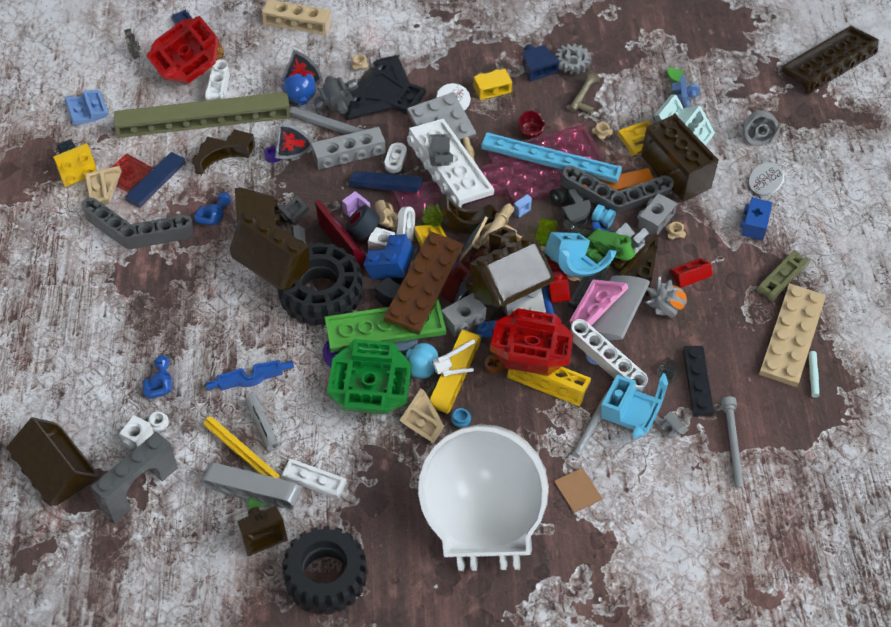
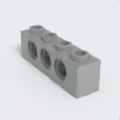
M379 127L311 143L313 157L318 170L386 153L385 140Z

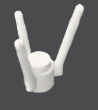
M471 340L448 354L432 360L436 373L438 375L443 373V376L446 377L452 374L473 372V368L449 370L452 367L449 358L474 344L475 340Z

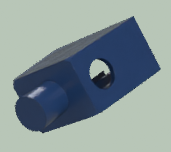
M528 44L524 47L522 65L529 81L532 82L558 73L559 59L544 45L534 48L532 44Z

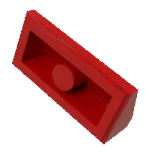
M702 258L669 270L681 288L713 275L711 263Z

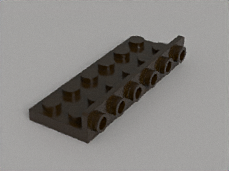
M849 26L781 66V72L806 85L805 93L809 95L877 54L879 39L853 26Z

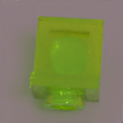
M540 218L535 236L540 246L546 247L550 233L557 230L558 221Z

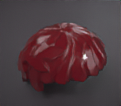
M530 110L520 115L518 129L521 135L526 138H536L543 133L545 121L541 118L540 113Z

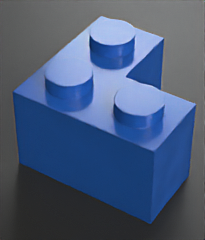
M407 234L389 235L385 250H371L367 252L364 267L372 279L406 277L414 247Z

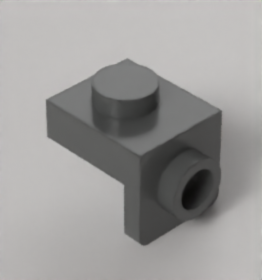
M298 195L286 206L278 205L282 210L279 214L286 221L290 219L294 224L310 210Z

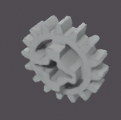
M575 43L573 46L567 44V47L562 45L561 49H557L555 54L559 59V70L564 69V73L570 71V74H573V72L579 74V71L585 72V68L589 69L591 64V53L587 52V48L582 49V45L577 47Z

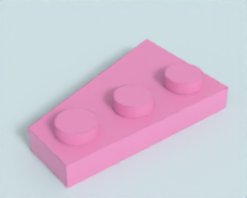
M593 279L571 317L570 324L572 325L577 319H582L592 325L628 289L627 283Z

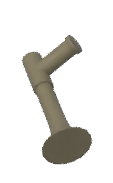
M586 71L584 73L586 81L569 107L570 112H576L577 108L589 114H592L594 111V107L581 102L589 87L593 83H599L600 78L595 72Z

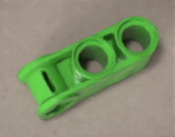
M596 228L587 237L590 241L589 246L593 249L596 248L600 254L605 256L609 250H616L614 258L621 260H630L635 256V250L631 247L632 240L630 236Z

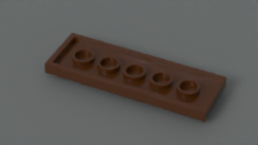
M430 231L384 316V321L420 335L464 250L465 244Z

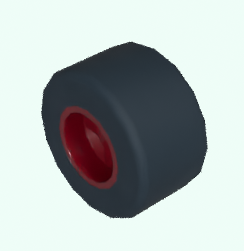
M363 205L352 214L345 229L355 239L362 241L375 230L380 216L369 206Z

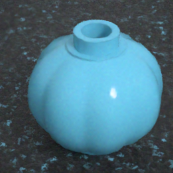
M420 343L415 345L414 349L409 348L406 359L412 365V377L427 379L436 372L432 360L439 357L437 350L432 345Z

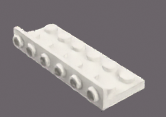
M444 119L409 128V135L407 136L409 146H412L416 156L421 159L425 169L430 172L433 181L438 184L442 194H447L458 207L461 208L462 204L494 194V188ZM429 134H447L450 137V152L453 154V162H449V166H431L429 159Z

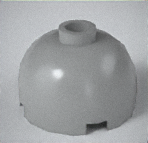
M763 110L751 113L743 125L745 137L749 143L755 146H764L763 144L768 142L769 144L778 137L780 131L779 123L775 116Z

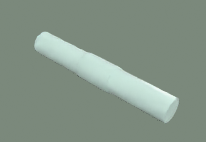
M810 351L809 374L811 396L817 398L820 396L817 353Z

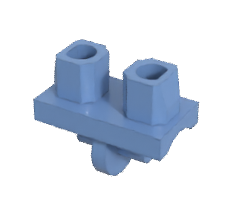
M685 75L680 76V82L672 83L673 93L678 94L677 97L685 108L690 107L689 97L694 99L700 94V87L691 83L688 86L686 84Z

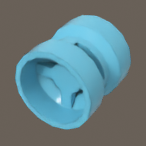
M598 204L591 220L601 222L603 226L609 228L615 218L616 211L612 209L607 210L603 205Z

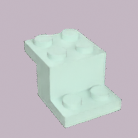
M676 94L670 95L654 115L658 122L676 114L705 146L715 134L700 105L683 108Z

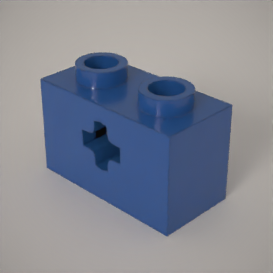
M751 197L750 203L745 204L743 214H746V217H742L740 227L743 228L742 236L759 240L764 239L773 202Z

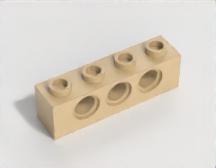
M267 0L262 11L263 24L326 35L331 24V11L329 9Z

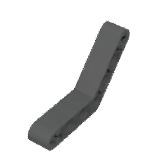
M574 166L565 167L560 177V184L566 189H576L578 194L584 199L590 200L595 205H603L607 210L612 209L616 211V214L648 204L651 198L654 199L658 193L667 197L674 186L673 179L665 175L617 191Z
M87 198L82 202L86 219L127 249L185 240L194 235L192 219L188 215L130 224L95 198Z

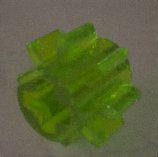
M428 205L422 211L424 216L421 219L426 225L437 227L444 222L438 205H435V207Z

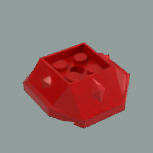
M201 16L184 19L158 37L152 44L151 50L147 53L146 57L164 80L189 84L200 75H204L205 71L216 64L219 39Z
M518 308L511 315L505 316L496 322L490 352L494 353L507 369L549 376L562 366L569 365L573 335L561 323L562 321L558 315Z

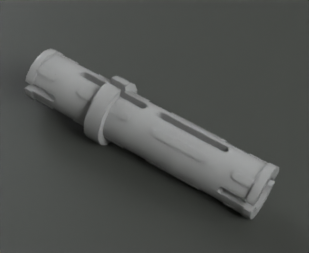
M250 395L245 400L251 411L250 416L256 422L267 450H275L279 447V442L266 417L267 412L262 408L258 396Z

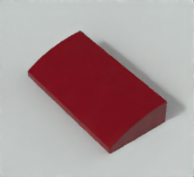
M319 200L315 201L320 227L338 248L348 251V254H352L356 258V262L359 263L361 270L364 269L365 254L325 204Z

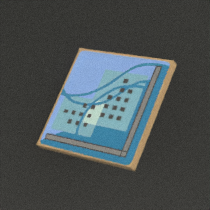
M485 217L472 232L459 257L460 261L472 247L479 250L482 245L480 243L482 236L479 234L488 217Z

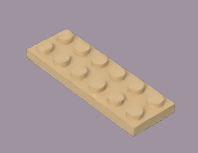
M789 283L759 375L798 387L826 295Z

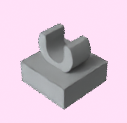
M671 411L665 416L669 422H665L661 426L664 430L672 427V431L668 434L671 438L675 437L678 432L684 435L689 430L677 415Z

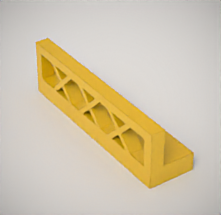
M564 367L559 368L549 376L508 369L507 378L579 407L591 381V378ZM560 373L565 377H558L555 374ZM578 380L580 382H583L584 384L583 386L574 383V381Z

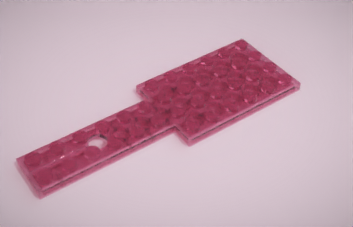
M584 124L523 141L606 163ZM487 151V157L491 164L481 166L479 169L494 188V194L462 204V206L507 193L513 206L515 202L527 194L532 200L549 196L552 189L565 188L560 184L563 170ZM433 180L422 183L417 193L393 191L399 209L402 207H412L415 212V219L440 212V197L444 196V194H442L440 187Z

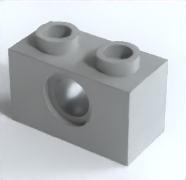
M658 193L654 199L651 198L646 209H642L639 212L637 227L640 229L645 228L653 236L655 234L658 235L674 216L677 203Z
M474 293L441 310L445 326L454 337L459 335L462 330L467 331L474 325L481 324L486 319V307L481 301L474 298Z

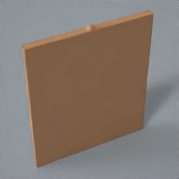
M583 468L554 481L573 513L603 500Z

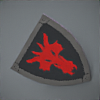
M293 49L281 81L284 82L286 78L296 74H302V77H307V74H310L314 77L316 84L323 81L317 65L308 56Z
M278 123L275 158L293 159L300 157L312 148L311 143L313 142L298 127Z

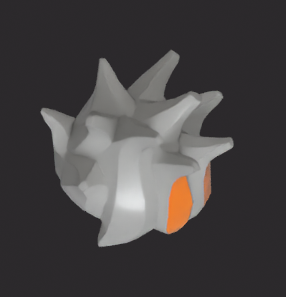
M658 276L656 289L647 288L651 299L644 301V303L650 305L655 310V314L667 315L673 319L677 315L678 310L685 307L687 297L681 288L672 285V280H669L667 284L661 283V276Z

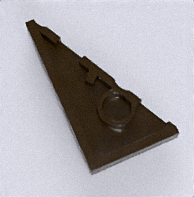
M655 234L618 276H634L647 279L650 282L648 287L651 288L658 235ZM646 290L644 295L649 296V292Z

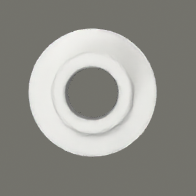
M154 412L148 419L152 430L157 432L164 430L169 424L168 417L162 412Z

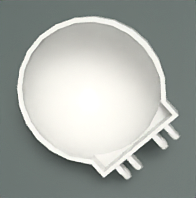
M479 424L463 427L452 432L434 446L424 461L419 476L418 494L422 512L429 526L443 541L444 557H457L459 571H464V556H470L472 571H477V556H500L501 569L506 570L508 566L506 555H513V567L515 570H520V555H530L532 552L531 535L542 521L548 503L549 485L545 467L538 453L525 439L513 431L499 426Z

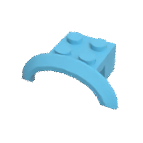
M551 232L544 253L550 257V260L557 262L565 274L580 278L594 275L603 270L614 259L617 251L609 250L606 256L596 264L586 256L590 241L580 233Z
M665 373L662 374L659 380L655 397L636 391L635 380L617 374L601 404V418L634 430L632 436L635 440L645 436L656 419L666 393L668 382Z

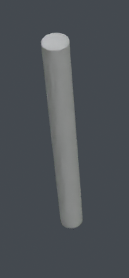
M608 391L602 397L572 453L576 458L581 456L601 418V404Z

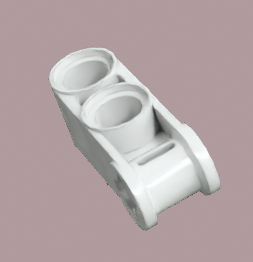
M216 60V64L212 67L205 93L206 101L224 99L226 97L230 73L228 63L225 60Z

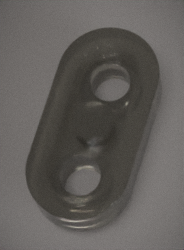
M565 220L562 226L565 229L564 233H580L585 238L594 231L587 225L570 220Z

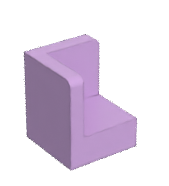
M356 191L342 200L343 213L349 218L359 207L363 205L370 207V202Z

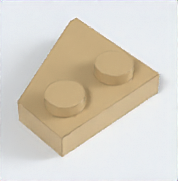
M120 166L85 174L89 198H95L102 204L111 202L122 172Z
M421 388L399 420L432 443L435 442L445 427L426 392Z

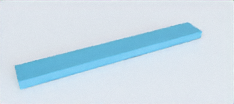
M488 132L481 144V149L561 170H564L567 166H574L596 179L615 184L618 183L622 172V167Z

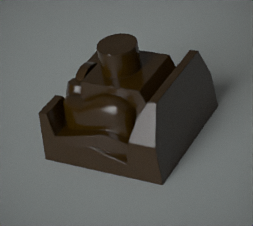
M276 506L261 511L259 507H253L248 510L247 517L237 521L248 557L288 541L283 517Z

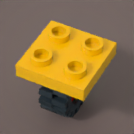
M69 139L57 144L59 155L53 158L64 187L86 179L85 174L97 171L87 143L75 147L73 141Z

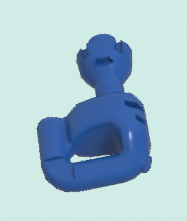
M226 192L220 193L217 196V204H208L206 207L200 206L194 215V221L203 225L219 224L224 216L222 208L231 203L230 195Z
M159 355L154 360L158 373L153 374L150 379H144L142 382L143 394L146 398L152 399L164 396L172 391V376L166 371L170 360L164 355Z

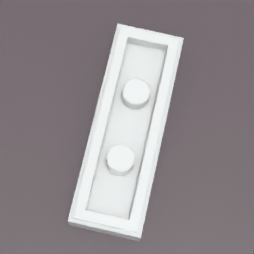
M291 458L281 474L284 480L339 499L347 483L346 478Z

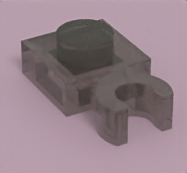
M131 28L124 30L127 47L133 59L140 58L139 50L141 48L139 42L135 41Z

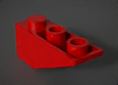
M548 256L546 260L554 276V281L548 285L552 303L571 300L567 275L560 269L559 264L550 260Z

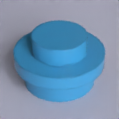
M458 408L452 413L451 422L458 428L466 427L471 422V415L466 409Z

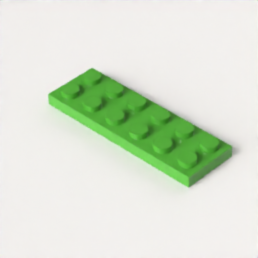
M439 299L420 335L385 322L384 316L389 307L325 317L330 351L331 353L342 351L354 339L397 343L446 335V327Z

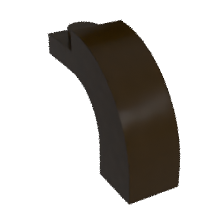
M447 194L440 197L439 209L444 216V224L460 233L472 234L485 217H488L485 223L487 225L494 221L495 215L498 213L491 204L479 209L468 210L458 207Z

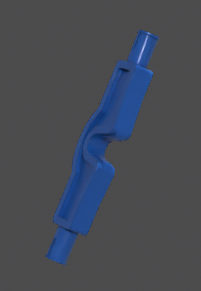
M280 360L255 364L252 367V376H247L244 369L239 368L217 375L218 380L205 383L207 390L220 387V390L237 386L252 387L260 384L264 379L282 375V370L294 368L292 360L280 363Z

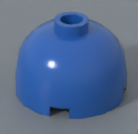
M302 74L292 75L284 80V84L281 83L282 91L288 94V100L294 104H307L316 92V83L314 77L310 74H307V77H302Z

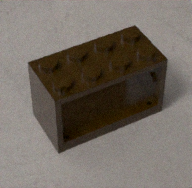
M676 114L646 127L641 157L660 177L666 175L673 179L674 186L671 190L682 202L712 188L719 159Z

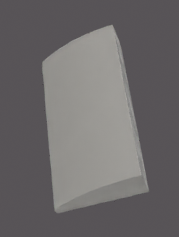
M634 276L611 277L610 281L627 283L628 289L591 325L608 341L622 340L649 286L650 282L647 279Z

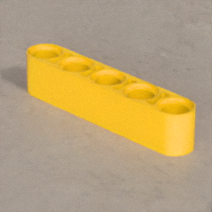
M465 330L460 332L453 350L471 340H475V343L449 358L452 364L449 370L470 368L480 345L481 335ZM467 372L452 374L446 377L443 376V373L441 374L430 398L435 410L449 414Z

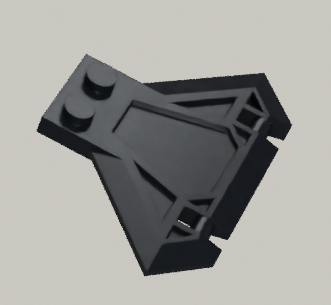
M398 54L377 59L373 63L376 67L369 68L359 80L358 88L351 91L353 101H350L347 106L348 110L345 113L347 120L389 109L408 114L407 108L419 104L426 94V88L409 82Z

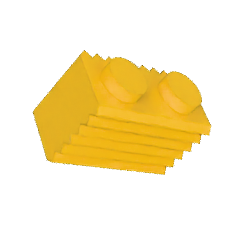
M496 69L493 72L480 73L477 76H473V87L482 101L486 98L489 99L511 93L512 80L506 69Z

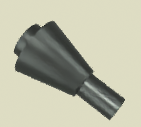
M566 188L552 189L549 194L550 202L555 206H560L568 199L569 190Z

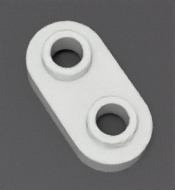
M393 143L389 147L385 159L386 171L390 173L401 171L407 155V148L403 143Z
M402 207L398 213L396 235L407 234L410 242H412L415 212L412 207Z

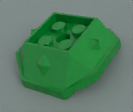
M354 339L348 344V347L340 351L332 359L327 396L344 411L386 414L407 403L412 365L399 351L394 342Z

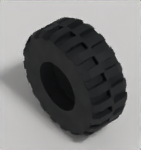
M324 243L307 244L309 246L310 269L291 288L287 290L277 289L278 297L282 308L287 311L290 317L297 318V321L309 323L312 326H326L325 317L352 313V310L358 307L359 300L363 294L361 268L359 263L356 262V258L352 254H348V251L341 247L338 248L334 244L327 245ZM316 278H327L335 282L332 287L320 291L310 290L304 286Z

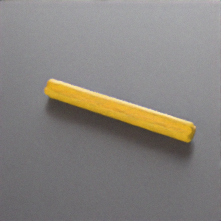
M213 417L205 419L203 422L204 426L257 473L279 479L278 473Z

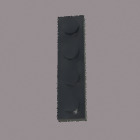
M684 346L683 356L693 417L713 416L714 409L703 346Z

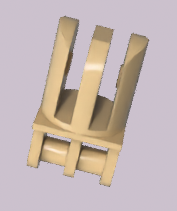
M384 200L377 201L375 203V211L380 216L379 223L387 228L391 227L392 231H396L398 227V214L394 212L393 206L388 202H384Z

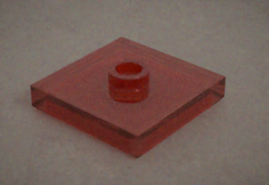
M127 153L112 166H120L122 172L116 186L127 193L154 169Z

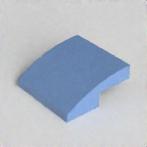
M100 90L83 91L82 96L65 97V105L72 125L86 124L108 116Z

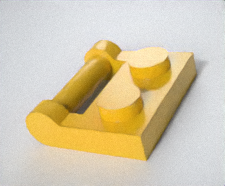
M649 120L618 130V136L628 148L631 156H635L638 152L642 151L643 144L635 146V143L644 140L646 127L652 125Z

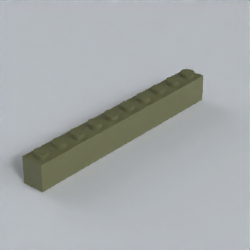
M285 92L114 111L115 129L118 138L291 118L288 94Z

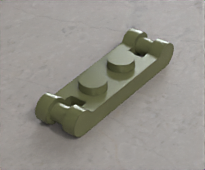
M793 250L759 285L756 292L761 295L764 294L768 300L773 302L788 284L808 266L810 259L807 257L803 258L799 255V252Z

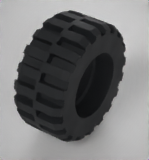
M323 526V529L311 528V532L306 533L304 531L299 534L300 538L298 540L296 538L293 539L290 543L291 548L286 549L284 553L285 559L282 561L286 590L289 596H292L293 602L296 605L301 603L302 609L307 612L313 609L314 614H321V611H326L327 615L333 614V610L336 609L339 612L345 610L346 604L350 606L356 602L355 596H361L363 586L366 585L367 581L366 558L364 550L361 549L360 542L357 539L353 540L351 533L346 532L344 534L341 528L335 527L332 530L330 526ZM322 557L336 558L346 567L344 573L330 583L313 582L305 576L304 572L311 562Z

